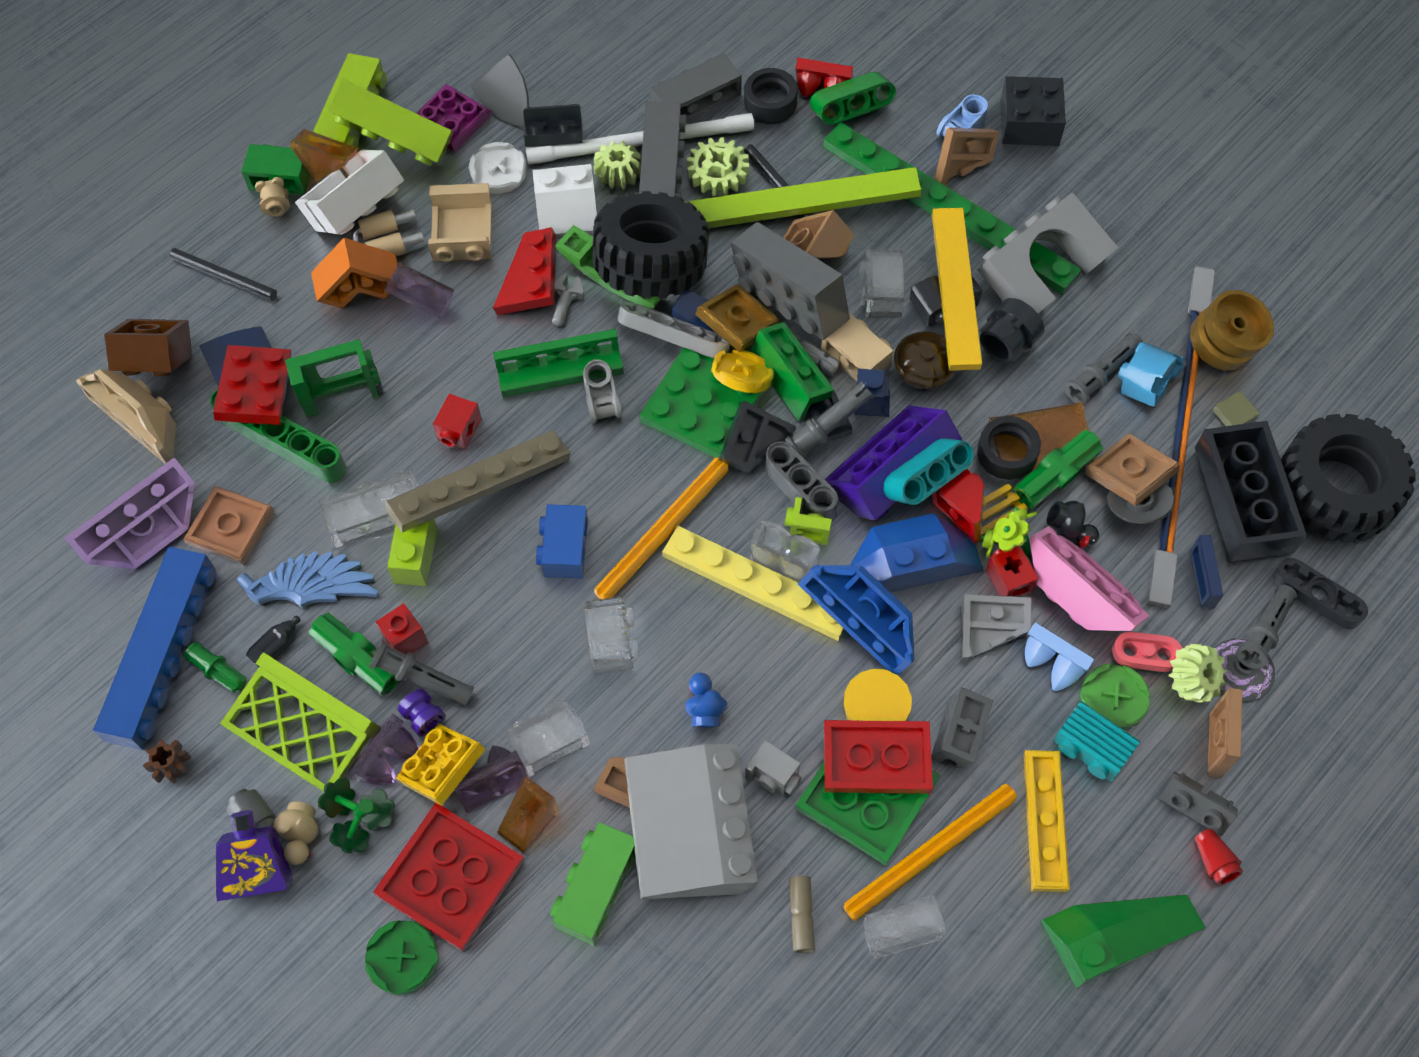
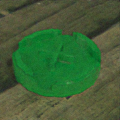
M410 920L391 921L379 928L368 941L365 955V970L372 983L385 993L397 996L412 994L426 986L435 974L439 961L438 945L430 931L418 922Z

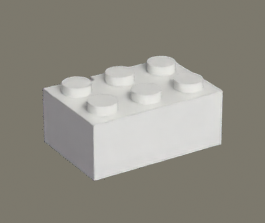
M360 150L341 165L349 176L347 179L339 169H336L295 202L315 231L342 235L354 227L353 222L357 218L372 213L377 206L375 204L382 198L387 199L393 196L399 190L397 186L404 179L384 150Z

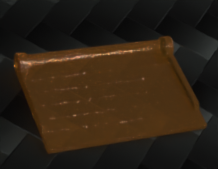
M1082 402L1005 415L1019 417L1029 422L1039 434L1041 440L1040 453L1031 472L1037 469V465L1051 451L1056 448L1061 449L1084 429L1089 431ZM989 417V422L999 417ZM1001 435L993 438L999 458L1006 461H1018L1024 459L1027 455L1028 449L1020 439L1010 435Z

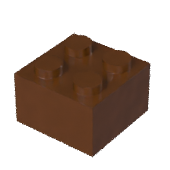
M127 319L104 334L109 371H121L126 376L138 375L141 372H152L153 376H167L172 374V371L182 366V363L192 356L189 320Z

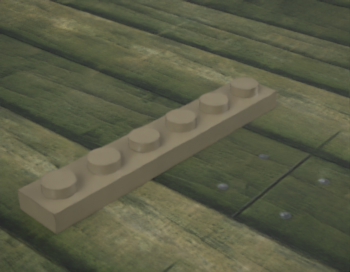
M552 430L386 500L385 509L400 531L405 532L569 460L571 452L555 431Z

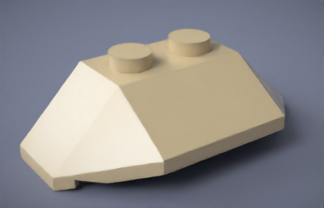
M101 369L83 375L76 380L84 394L164 464L174 458L176 423L170 415L172 408L160 396L156 399L150 395L152 393L144 382L140 379L135 382L123 373Z

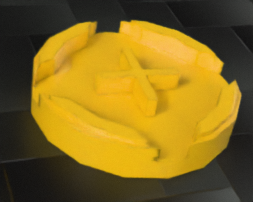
M733 349L732 353H726V350L720 351L715 355L711 369L714 377L723 385L745 393L766 391L771 386L774 376L772 367L768 369L762 357L745 350L738 352Z
M870 669L860 672L850 680L844 693V709L848 720L907 721L911 712L912 696L907 684L898 675L885 669Z

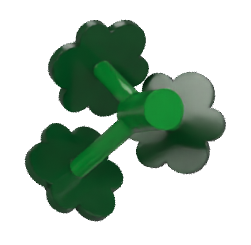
M339 778L335 783L328 782L324 786L325 793L318 799V807L325 810L326 815L330 818L336 817L337 814L347 815L350 810H353L354 819L346 821L344 825L342 823L334 824L333 832L329 837L331 844L340 847L345 853H352L353 851L365 852L369 846L367 841L369 833L361 829L360 822H366V827L369 830H375L378 826L388 827L393 820L391 811H393L395 804L392 800L387 799V794L384 790L375 789L370 795H362L360 802L357 804L352 801L356 795L355 790L350 788V781L346 778Z

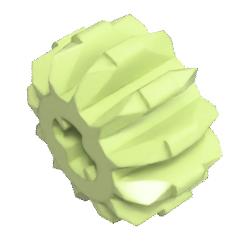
M624 140L620 144H615L611 141L609 147L601 145L600 152L595 153L594 174L596 178H599L602 186L609 184L612 190L616 186H621L624 190L626 184L635 186L636 178L640 177L642 157L634 145L627 146Z
M1201 644L1186 645L1185 648L1176 650V659L1169 661L1173 667V672L1168 676L1174 679L1171 689L1179 692V698L1204 703L1211 701V698L1220 696V687L1226 685L1223 680V674L1227 670L1223 669L1224 657L1217 655L1216 648L1202 646Z

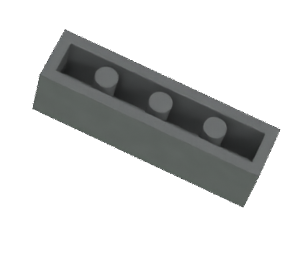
M646 101L639 194H642V191H651L653 194L663 192L667 193L670 197L678 196L681 198V192H676V184H682L683 166H677L678 158H684V140H679V134L685 133L686 115H681V103Z

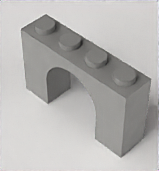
M1073 192L1064 199L1060 196L1056 197L1045 207L1048 211L1042 216L1037 212L1024 223L1027 228L1023 232H1020L1017 228L1003 240L1006 243L1004 247L999 249L996 245L982 257L985 262L977 270L1002 301L1007 298H1016L1024 301L1037 313H1040L1056 299L1031 266L1029 252L1034 241L1045 240L1059 245L1075 264L1081 268L1085 275L1118 249L1117 245Z

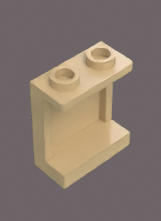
M489 183L430 186L432 231L431 239L428 240V246L432 261L450 262L452 260L478 261L481 259H492V197Z

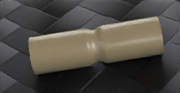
M809 876L790 877L791 912L793 913L791 920L793 952L811 953L815 951L814 924L811 915L813 909L811 878Z

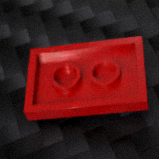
M227 345L213 410L214 421L280 425L289 378L285 360L292 358L291 349Z
M824 720L825 792L931 794L933 783L930 721Z

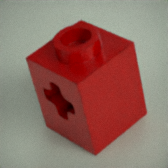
M449 393L433 422L437 439L445 446L452 448L457 446L467 449L482 420L478 403Z
M1021 546L1014 547L1007 552L1001 549L995 551L991 555L986 568V573L999 596L1022 597L1034 591L1039 579Z
M404 603L375 621L387 644L405 654L408 652L415 653L429 643L421 625Z

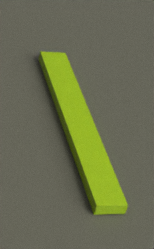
M912 167L686 201L685 203L690 202L693 204L697 211L702 213L709 228L921 197V187L917 169Z

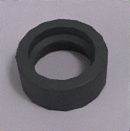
M763 68L755 71L747 78L744 85V104L746 111L752 113L754 119L764 123H779L788 119L794 113L797 106L798 87L791 74L778 68ZM775 88L786 93L787 97L777 103H766L760 101L754 95L762 89Z
M999 417L989 422L981 432L977 456L980 465L987 473L999 479H1018L1030 473L1036 464L1040 453L1041 440L1037 430L1029 422L1019 417ZM996 436H1014L1026 445L1028 449L1027 455L1024 459L1018 461L1003 460L991 451L990 442Z

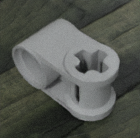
M602 360L590 361L583 370V379L591 424L596 423L597 419L611 416L621 418L622 411L617 390H615L609 365ZM599 370L606 375V379L601 383H594L589 379V374Z

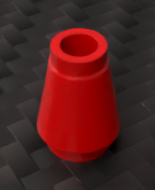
M1214 829L1202 831L1194 838L1209 879L1215 880L1217 885L1228 884L1243 874V870L1240 867L1242 861L1215 833Z

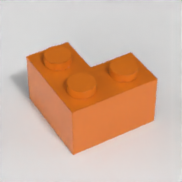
M343 238L311 272L316 301L342 309L359 292L385 299L401 283L395 253L348 238Z

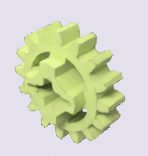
M721 137L719 142H714L712 138H709L707 145L699 142L698 150H690V157L687 158L688 179H692L693 187L701 185L702 193L710 189L712 190V196H716L718 191L728 195L729 188L738 191V183H746V176L749 175V156L744 154L743 146L735 148L734 140L726 144L724 143V137Z

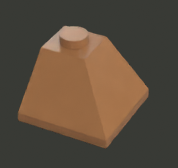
M831 210L793 220L783 238L818 260L825 261L834 258L839 259L844 256L849 249L854 233L837 213Z

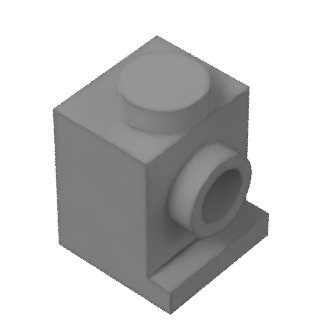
M765 740L746 766L745 779L751 782L756 777L758 778V784L771 793L777 791L783 796L785 793L791 795L802 778L798 775L800 762Z

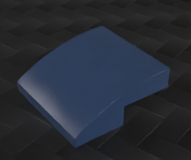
M261 326L234 331L199 345L218 387L227 345L272 348Z

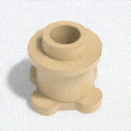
M274 177L272 180L258 181L255 184L256 191L260 192V209L264 214L277 217L288 211L290 207L289 200L287 199L289 192L288 189L284 188V180L282 178Z

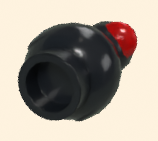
M1074 500L1066 503L1056 501L1049 509L1046 521L1048 525L1054 527L1057 535L1063 536L1068 540L1077 538L1082 548L1093 546L1099 540L1098 529L1094 525H1084L1086 510L1083 503Z

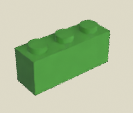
M598 822L595 831L589 830L581 847V850L585 852L579 864L574 862L566 878V883L569 886L564 897L559 895L556 898L550 916L554 917L552 922L556 930L593 946L596 945L636 857L633 836Z

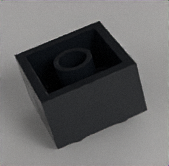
M1006 76L1000 99L1002 144L1060 146L1066 124L1063 78Z

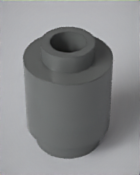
M241 789L228 800L230 804L226 812L229 816L236 812L251 810L253 812L255 828L274 825L276 815L256 789L249 791Z

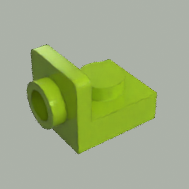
M796 497L794 508H787L785 526L791 527L790 539L828 545L832 519L815 513L801 514L802 498Z

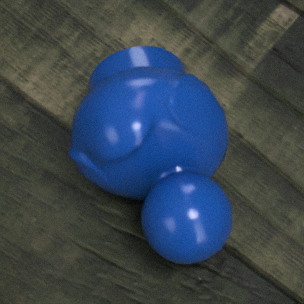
M696 673L690 678L688 688L694 696L685 702V710L692 717V727H719L720 716L727 709V701L721 697L719 692L711 690L712 681L707 674Z

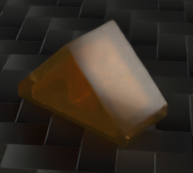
M303 129L290 142L291 149L315 181L344 167L356 155L358 149L357 147Z
M529 777L524 778L497 833L521 852L525 853L559 813L555 797Z

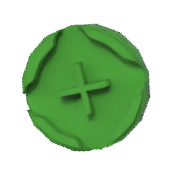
M1114 663L1104 664L1094 668L1083 682L1080 691L1081 701L1123 730L1136 726L1145 717L1149 709V687L1144 678L1131 667L1125 665L1121 667L1114 665Z

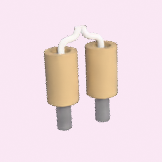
M391 209L357 219L360 228L353 234L354 241H358V234L362 233L364 241L374 239L365 242L366 245L395 253V256L406 254V247L424 242L421 232L401 237L398 232L377 238L398 231L397 226L399 224L416 220L414 210L394 215Z

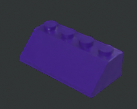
M908 405L826 477L825 481L836 491L838 500L856 516L876 520L883 517L888 512V508L896 502L888 499L884 494V482L890 473L940 438L963 440L947 410Z

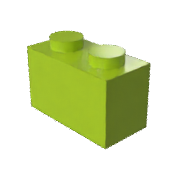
M435 519L405 532H401L398 526L395 525L387 565L394 584L427 586L438 529Z

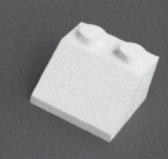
M591 164L533 170L539 230L552 227L556 237H563L574 225L588 234H593L597 209Z

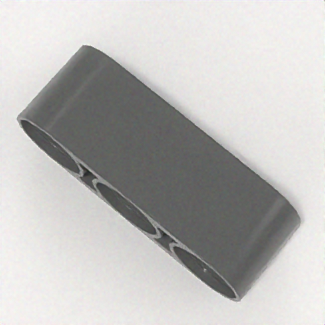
M782 441L771 444L766 452L765 469L768 477L794 504L796 497L802 498L801 511L805 515L811 513L820 514L833 521L836 516L838 503L836 491L790 444ZM781 459L786 461V463L778 464L774 461ZM804 481L807 485L799 486L795 482ZM826 503L829 507L820 508L815 504Z

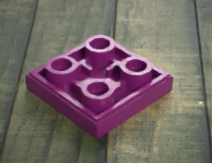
M445 84L416 112V114L453 132L447 147L453 152L491 116L488 108L448 84Z

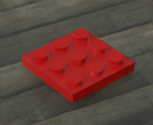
M435 802L379 882L373 894L464 952L525 859L516 851Z

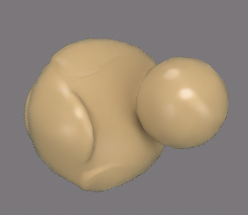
M304 802L289 803L287 810L281 812L276 817L273 825L280 837L290 841L284 848V858L292 865H300L307 858H310L311 852L307 844L311 843L318 835V825L314 819L316 810L313 806Z

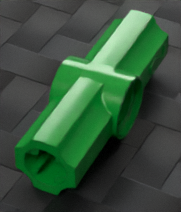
M1084 429L1061 449L1056 448L1051 451L1037 465V469L1028 474L1014 487L1013 491L1020 497V503H1024L1032 510L1056 489L1060 491L1076 478L1084 466L1089 464L1090 461L1103 451L1104 448L1100 443V439L1093 432Z
M329 612L320 615L312 623V627L308 632L310 637L331 653L333 659L353 677L356 675L382 697L391 693L398 686L399 681L395 680V675L377 667L374 669L369 668L376 647L361 633H353Z

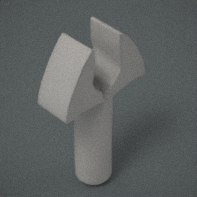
M567 273L555 281L554 295L560 297L552 319V323L555 326L560 327L564 325L572 300H584L583 286L578 275L575 279V285L569 288L568 291L565 288L568 282Z

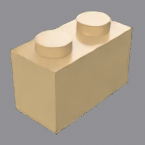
M850 313V319L825 340H822L821 350L826 352L827 356L831 355L839 360V366L856 381L858 369L886 371L891 367L893 349L885 339L877 337L869 330V327L863 320L856 319Z

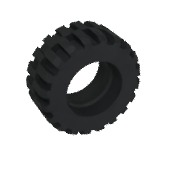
M642 191V194H635V192L627 193L623 198L618 196L610 204L607 203L595 217L592 250L593 266L605 283L609 282L611 288L616 291L622 290L625 295L632 297L639 295L642 296V299H650L651 297L663 299L671 294L677 296L682 294L685 289H691L705 273L709 244V225L702 213L697 211L693 204L690 202L685 203L683 198L678 196L670 197L667 193L663 192L653 194L651 191Z
M1340 414L1327 415L1325 419L1317 418L1311 421L1308 426H1304L1297 433L1282 456L1281 462L1302 523L1307 526L1306 530L1313 534L1317 531L1323 534L1322 538L1332 541L1336 537L1340 538L1341 542H1353L1356 538L1363 541L1370 539L1374 534H1380L1407 505L1414 491L1413 483L1416 481V472L1414 468H1410L1413 465L1410 453H1405L1403 450L1406 446L1399 438L1395 439L1391 436L1392 431L1386 426L1381 428L1375 425L1376 421L1370 418L1362 420L1358 419V415L1346 414L1344 417H1341ZM1337 461L1351 466L1363 476L1370 494L1352 495L1337 489L1325 478L1319 462Z

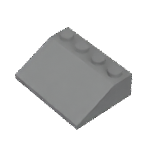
M702 744L631 756L624 759L641 899L736 895L745 893L758 883L737 744Z

